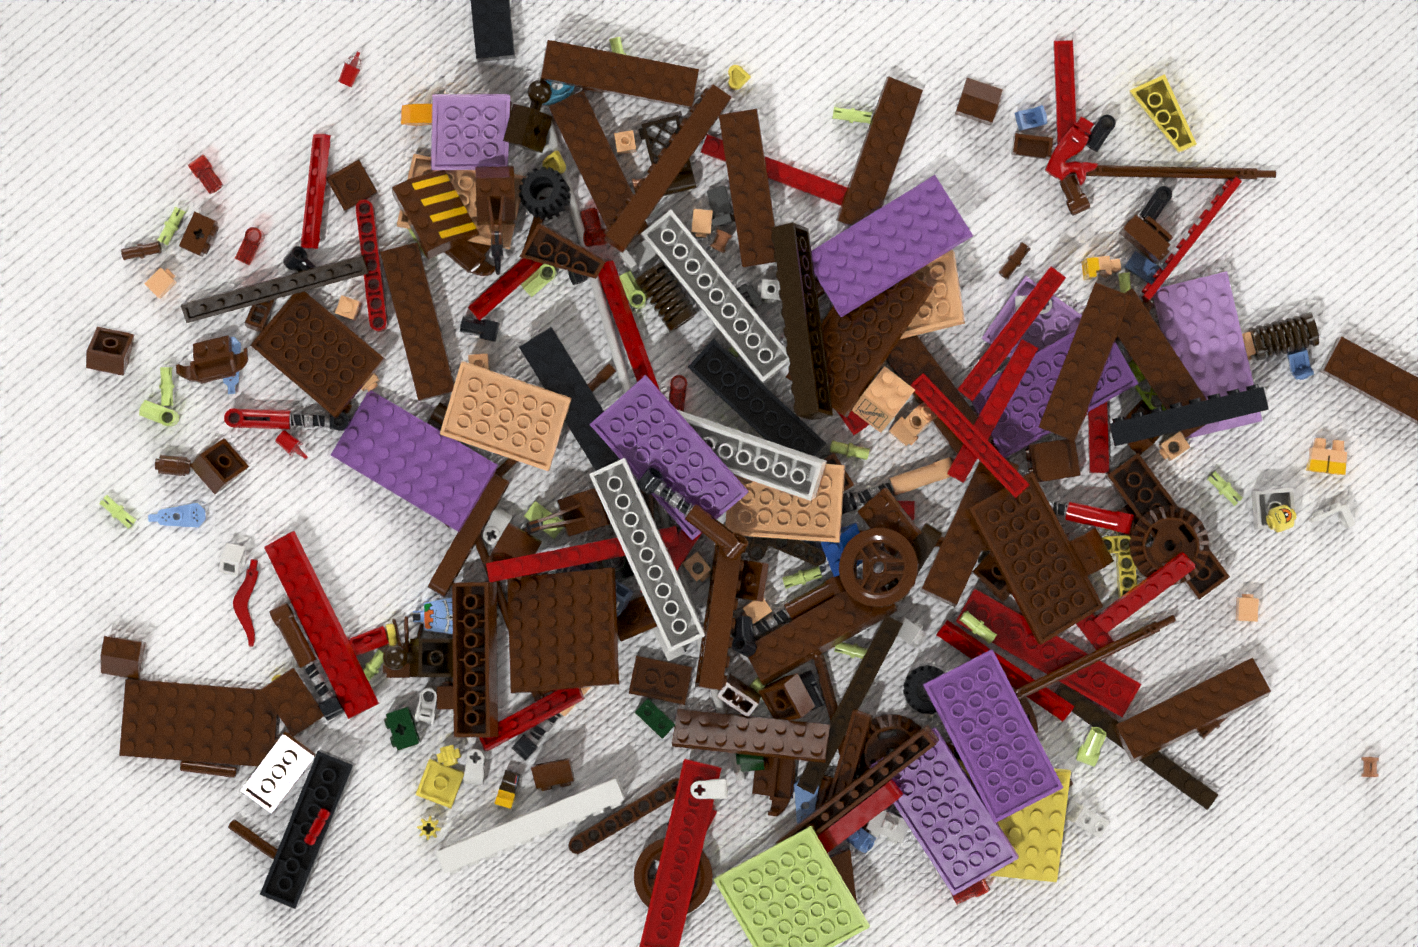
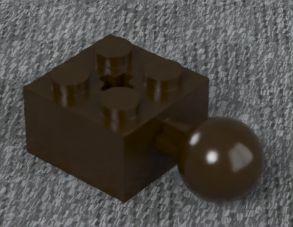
M535 80L529 85L527 90L528 97L531 100L530 107L513 104L503 141L525 150L543 153L553 116L545 114L540 110L542 104L548 102L551 98L552 89L548 82Z
M410 639V652H406L401 646H390L383 654V662L391 670H399L406 664H410V677H453V639Z

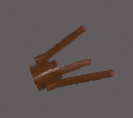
M404 617L405 642L402 644L396 619H393L397 645L404 648L406 652H410L408 617ZM423 623L419 626L417 638L422 636Z

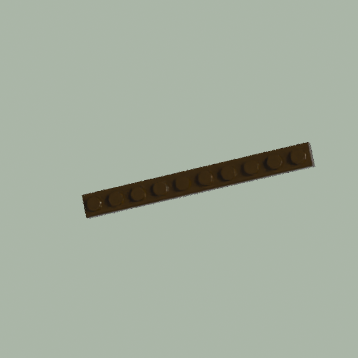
M364 254L183 303L181 308L186 323L362 276L368 274L369 270Z
M888 615L885 616L829 723L830 733L825 763L809 761L797 784L798 787L814 795L847 732L853 710H858L903 625L902 622Z
M1061 683L1054 693L1074 706L1072 712L1092 727L1103 729L1107 733L1106 737L1124 749L1114 731L1115 725L1119 722L1077 691ZM1159 751L1139 760L1206 810L1210 808L1218 797L1216 792Z

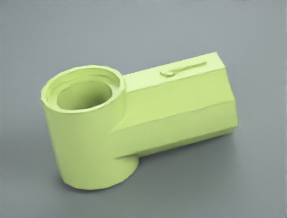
M543 264L521 286L533 297L550 281L556 278L557 269L554 266ZM546 267H550L553 270V274L549 278L543 275V270Z
M631 271L622 274L619 278L630 305L634 309H643L647 304L645 294L636 284V279ZM637 295L643 297V301L640 304L633 303V298Z
M144 400L139 409L140 416L164 426L173 427L179 422V414L176 411ZM167 413H171L173 416L172 421L169 423L165 421Z
M1091 727L1084 745L1082 744L1079 748L1076 760L1095 767L1107 733L1099 727Z

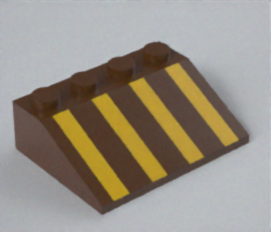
M445 170L410 178L392 187L393 197L428 260L480 235Z

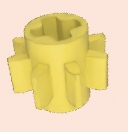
M454 745L439 748L440 753L436 754L438 763H443L444 767L458 764L457 759L461 758L458 748L454 749Z
M429 816L428 821L422 818L421 822L423 825L417 826L422 831L419 836L426 835L427 840L430 839L431 835L437 838L438 836L435 832L442 829L437 827L439 820L434 822L432 816ZM428 823L431 824V827H434V830L430 831V833H428L427 829H424V826H427Z

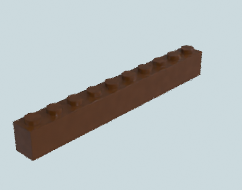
M714 84L710 89L705 88L700 96L703 99L699 104L696 102L690 110L692 114L689 119L686 117L679 125L681 128L679 133L674 132L668 141L671 143L667 149L663 148L659 153L658 157L660 159L657 164L652 163L647 171L649 173L647 178H642L637 184L638 191L635 195L633 193L630 194L626 200L628 205L624 210L620 208L615 216L616 222L613 225L610 223L604 231L606 234L604 241L620 252L624 253L719 118V114H722L732 97Z
M926 725L783 834L775 843L778 844L809 826H812L814 832L818 835L934 747L939 741L938 737Z

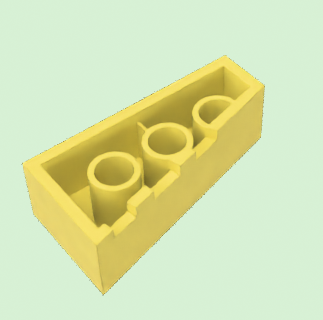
M1165 74L1129 90L1132 97L1178 154L1197 145Z

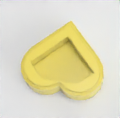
M732 65L728 70L730 77L728 84L732 90L741 89L751 78L739 65Z
M559 151L552 152L542 162V167L546 169L549 167L553 168L554 171L557 170L560 174H563L566 170L565 162Z
M385 624L389 646H394L397 644L394 624Z

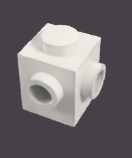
M762 279V284L758 283L757 294L761 295V300H764L765 304H776V301L782 302L778 293L780 289L778 280Z
M226 543L220 558L219 572L238 576L241 567H245L247 562L245 547Z
M903 617L900 621L903 625L897 636L916 649L924 642L927 633L922 630L924 626L916 620L911 622Z

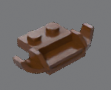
M466 241L444 252L468 273L489 276L495 271V266L485 261V254L491 249L490 245Z
M229 335L194 343V361H190V366L176 365V374L184 379L199 382L200 384L236 376V373L242 370L248 362V349L243 348L244 351L242 353L235 354L232 351Z
M763 756L764 770L754 771L752 794L770 796L769 800H772L768 815L777 817L787 808L793 798L797 760Z

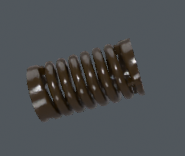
M661 262L639 276L635 282L642 288L641 291L646 294L645 297L650 300V304L654 306V310L658 312V316L662 318V322L666 325L668 331L672 332L694 318L698 313L691 304L685 307L690 301L689 299L681 301L685 298L684 293L674 297L681 291V288L676 287L671 290L677 285V282L674 280L667 284L673 279V276L671 274L666 276L669 270L665 267L664 262Z
M1311 312L1301 314L1299 317L1294 316L1285 320L1281 319L1278 322L1274 321L1271 324L1266 323L1264 326L1258 325L1256 329L1253 327L1248 329V332H1251L1256 351L1254 357L1257 361L1265 359L1266 354L1271 358L1274 354L1279 356L1281 352L1287 354L1288 350L1294 352L1295 348L1299 351L1302 349V344L1304 348H1309L1310 345H1319V333Z

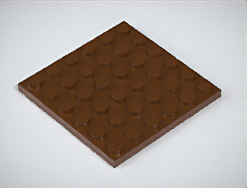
M615 568L522 577L521 580L517 578L507 579L510 689L512 694L619 685Z

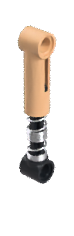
M951 457L890 477L888 483L884 484L882 482L881 485H874L869 487V489L866 488L865 491L844 493L842 514L857 510V507L861 506L862 503L870 501L884 488H887L891 494L893 493L897 496L951 477L947 475L953 463Z
M591 687L581 688L583 695H585ZM575 705L536 725L526 735L523 734L511 749L526 761L538 748L537 744L540 742L541 737H544V734L549 732L554 727L553 725H556V721L561 716L566 717Z

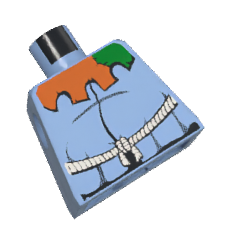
M452 598L424 603V611H413V622H424V630L453 634Z

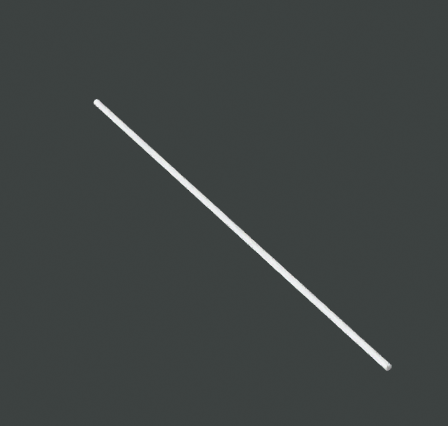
M552 119L547 136L552 152L559 151L564 160ZM566 167L565 172L560 175H562L571 190L569 191L571 198L568 199L570 201L568 207L579 245L591 251ZM599 276L596 279L589 277L623 394H625L631 388L601 282ZM654 498L662 528L672 527L668 512ZM681 564L677 573L684 584L686 593L699 619L684 565ZM702 638L696 640L699 653ZM710 689L716 712L727 714L724 702L716 697L718 690ZM729 753L736 780L746 779L745 773L741 772V766L736 763L737 753Z

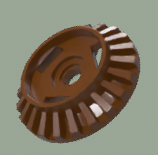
M1162 506L1150 510L1137 521L1130 536L1129 547L1133 563L1146 578L1160 569L1163 563H1168L1178 554L1184 552L1195 564V569L1173 584L1177 585L1190 580L1200 572L1209 555L1210 542L1207 530L1195 514L1177 506ZM1182 524L1187 527L1194 537V540L1190 543L1178 528ZM1155 528L1158 531L1150 548L1145 546L1151 529ZM1167 540H1172L1175 543V548L1172 551H1167L1164 548V543Z
M872 528L860 532L847 543L840 557L839 574L845 590L851 597L866 606L881 608L900 602L902 598L910 593V590L916 583L919 563L914 548L904 536L890 529ZM886 545L898 551L897 557L895 558L880 550L881 546ZM858 560H863V579H857ZM876 563L884 564V570L881 573L874 571ZM896 578L899 580V583L891 590L886 592L881 590L882 587Z
M885 714L873 718L857 769L858 775L861 776L870 769L869 763L873 759L876 762L886 756L888 749H896L922 728L910 718L898 714ZM896 729L897 735L878 740V733Z
M665 838L658 839L649 844L640 854L634 869L635 889L642 902L648 908L655 879L648 878L653 860L660 861ZM703 850L687 914L697 909L705 901L712 887V867Z

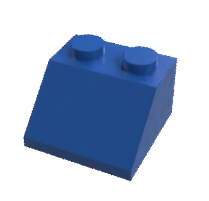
M856 523L841 528L840 543L820 541L834 577L840 575L839 562L845 546L854 536L860 533ZM858 560L857 567L863 563V560Z

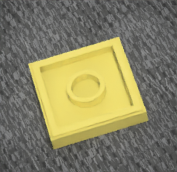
M429 759L415 795L451 809L463 780L464 772L450 766L444 767V764Z

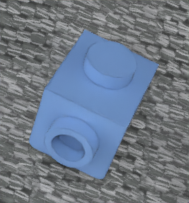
M1043 105L1014 113L1019 131L1039 128L1048 123Z
M1303 347L1299 351L1295 350L1294 352L1287 353L1290 372L1296 380H1304L1314 375V371L1310 367L1306 348Z
M860 828L845 840L859 851L867 853L874 846L876 837Z

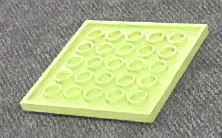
M812 826L713 879L753 947H834L870 927Z

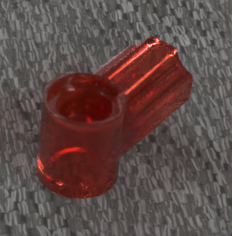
M204 154L188 164L192 173L197 179L199 178L210 195L224 186Z
M594 207L582 210L580 215L585 229L583 233L584 244L587 247L606 245L607 242L604 241L606 236L604 231L606 229L601 226L597 209Z
M250 227L246 230L245 237L235 259L251 265L260 244L265 239V234L261 229ZM253 231L259 233V238L256 241H252L250 237Z
M675 375L670 381L668 401L675 409L684 412L688 384L684 376ZM676 378L684 380L683 388L677 389L674 387L673 382Z
M984 878L956 895H952L956 905L974 896L984 895L991 889Z

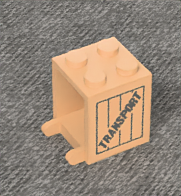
M884 366L876 378L870 382L852 411L881 433L915 389Z

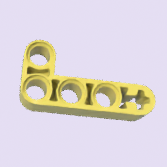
M1130 536L1101 537L1102 540L1110 542L1109 553H1115L1119 599L1124 595L1123 591H1130L1137 585L1136 566L1131 558L1130 547L1125 550L1120 547L1122 539H1127L1130 544ZM1124 558H1128L1131 562L1130 567L1127 569L1121 565V561ZM1125 577H1129L1132 581L1129 588H1125L1122 584Z

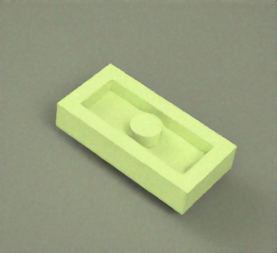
M535 501L524 517L529 521H533L552 513ZM554 517L543 521V525L561 522L562 520ZM563 527L544 529L543 531L555 539Z

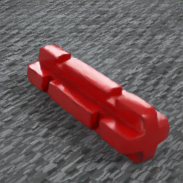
M322 808L318 813V818L313 822L309 830L310 833L304 839L307 844L313 845L315 843L316 836H319L326 823L325 820L330 816V812Z

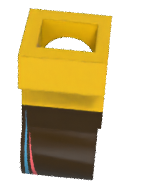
M505 770L494 804L512 808L520 773Z

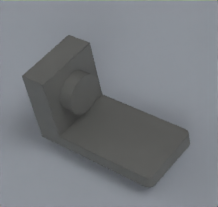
M720 186L708 190L707 195L714 215V219H711L713 227L719 228L734 223L735 217L726 187Z
M745 283L737 288L741 295L747 292L748 296L745 298L751 307L755 306L757 309L763 305L752 284L748 286Z

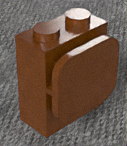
M1135 214L1118 232L1151 262L1163 260L1170 252L1167 248L1171 245L1168 242L1173 239L1172 235L1149 216L1142 220Z
M1063 439L1028 445V449H1025L1026 460L1030 461L1031 468H1028V473L1033 472L1038 482L1081 476L1075 441Z

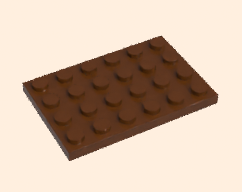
M305 291L293 294L250 345L335 418L339 416L386 360Z

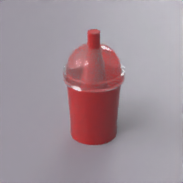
M357 51L355 56L351 55L344 61L345 63L338 82L352 88L360 70L363 68L362 60L359 58L360 52Z
M286 430L278 435L275 442L291 458H308L305 454L306 447L302 441L296 439Z

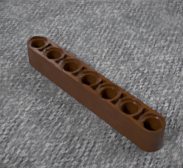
M494 473L428 584L429 589L443 597L447 595L493 511L508 488L510 481Z
M680 777L672 778L576 834L569 841V850L574 854H580L675 799L676 791L672 789V783L679 781ZM663 791L666 794L665 800L658 801L655 798L656 792ZM647 801L649 809L646 811L640 810L639 802ZM629 810L633 817L631 820H624L622 813ZM608 820L616 823L614 830L606 828L605 823ZM591 830L598 831L599 838L596 840L590 839L589 832ZM580 840L583 847L576 850L573 848L572 842Z

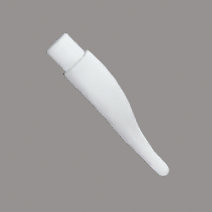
M436 81L429 88L424 104H432V94H438L442 87L440 82ZM421 126L419 131L422 132L425 126Z

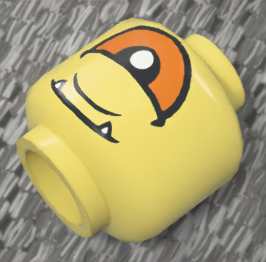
M1280 505L1269 510L1266 522L1271 530L1278 533L1292 528L1297 517L1294 509H1290L1287 505Z

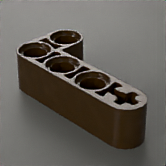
M928 523L924 524L921 529L922 533L916 537L912 544L919 563L918 571L921 570L943 533ZM896 578L888 584L887 590L889 591L899 583V580Z
M753 537L748 549V556L755 561L761 560L765 556L768 546L815 566L822 565L826 560L823 550L795 539H787V545L780 548L776 544L777 538L762 540L759 537ZM797 544H802L805 548V552L802 555H797L794 552V547ZM753 547L761 548L762 555L759 558H754L751 555ZM808 547L812 548L810 552L813 554H817V552H820V557H822V560H818L817 563H815L814 558L811 556H808V560L805 559L804 557L808 553Z

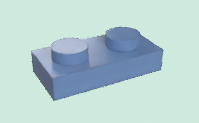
M1136 251L1124 266L1125 269L1150 284L1155 280L1153 275L1161 268Z

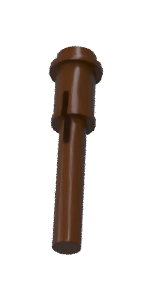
M823 776L817 795L816 809L828 799L834 777Z

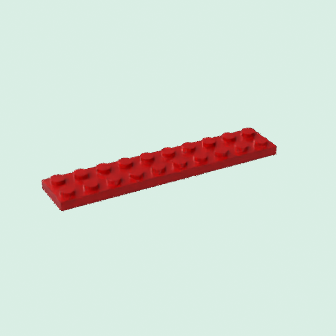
M295 531L266 545L264 549L343 710H345L347 718L350 719L378 705L379 702Z
M975 588L955 621L972 631V629L959 620L967 610L979 621L982 620L987 628L997 634L991 643L1045 674H1049L1088 655L1085 651L1058 636L1039 645L1024 616ZM1098 661L1059 680V682L1122 718L1142 685L1102 661Z
M684 759L639 947L680 946L714 799L695 798L691 794L690 789L691 785L696 781L719 779L722 767ZM700 784L694 789V792H697L698 795L705 791V788H702Z

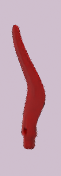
M255 559L250 560V566L246 570L245 579L233 599V608L246 632L249 647H253L255 642L254 627L248 611V601L255 587L259 572L257 570L258 560Z

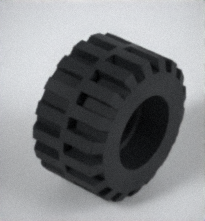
M541 167L540 170L535 168L533 173L528 172L526 174L528 177H523L521 180L523 185H519L521 191L519 192V197L522 204L535 218L539 217L541 220H545L546 217L549 220L553 219L554 215L556 217L560 216L559 213L566 210L565 206H569L570 201L568 199L571 198L570 187L562 175L550 167L548 169ZM553 187V191L548 198L537 200V195L543 188Z
M930 665L920 666L913 669L907 675L903 685V694L906 702L914 710L923 714H934L937 712L931 701H924L918 697L916 688L921 680L925 678L934 679L944 674L941 669Z

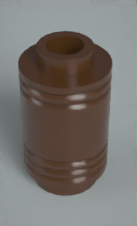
M160 455L159 458L155 459V470H158V474L190 475L191 460L187 457Z

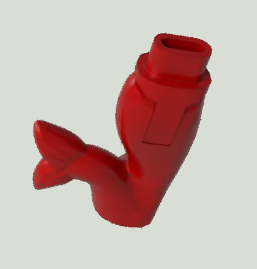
M1082 116L1077 123L1074 122L1073 126L1056 146L1044 171L1060 181L1074 172L1079 184L1082 185L1086 180V173L1096 169L1098 164L1066 161L1084 149L1094 124Z

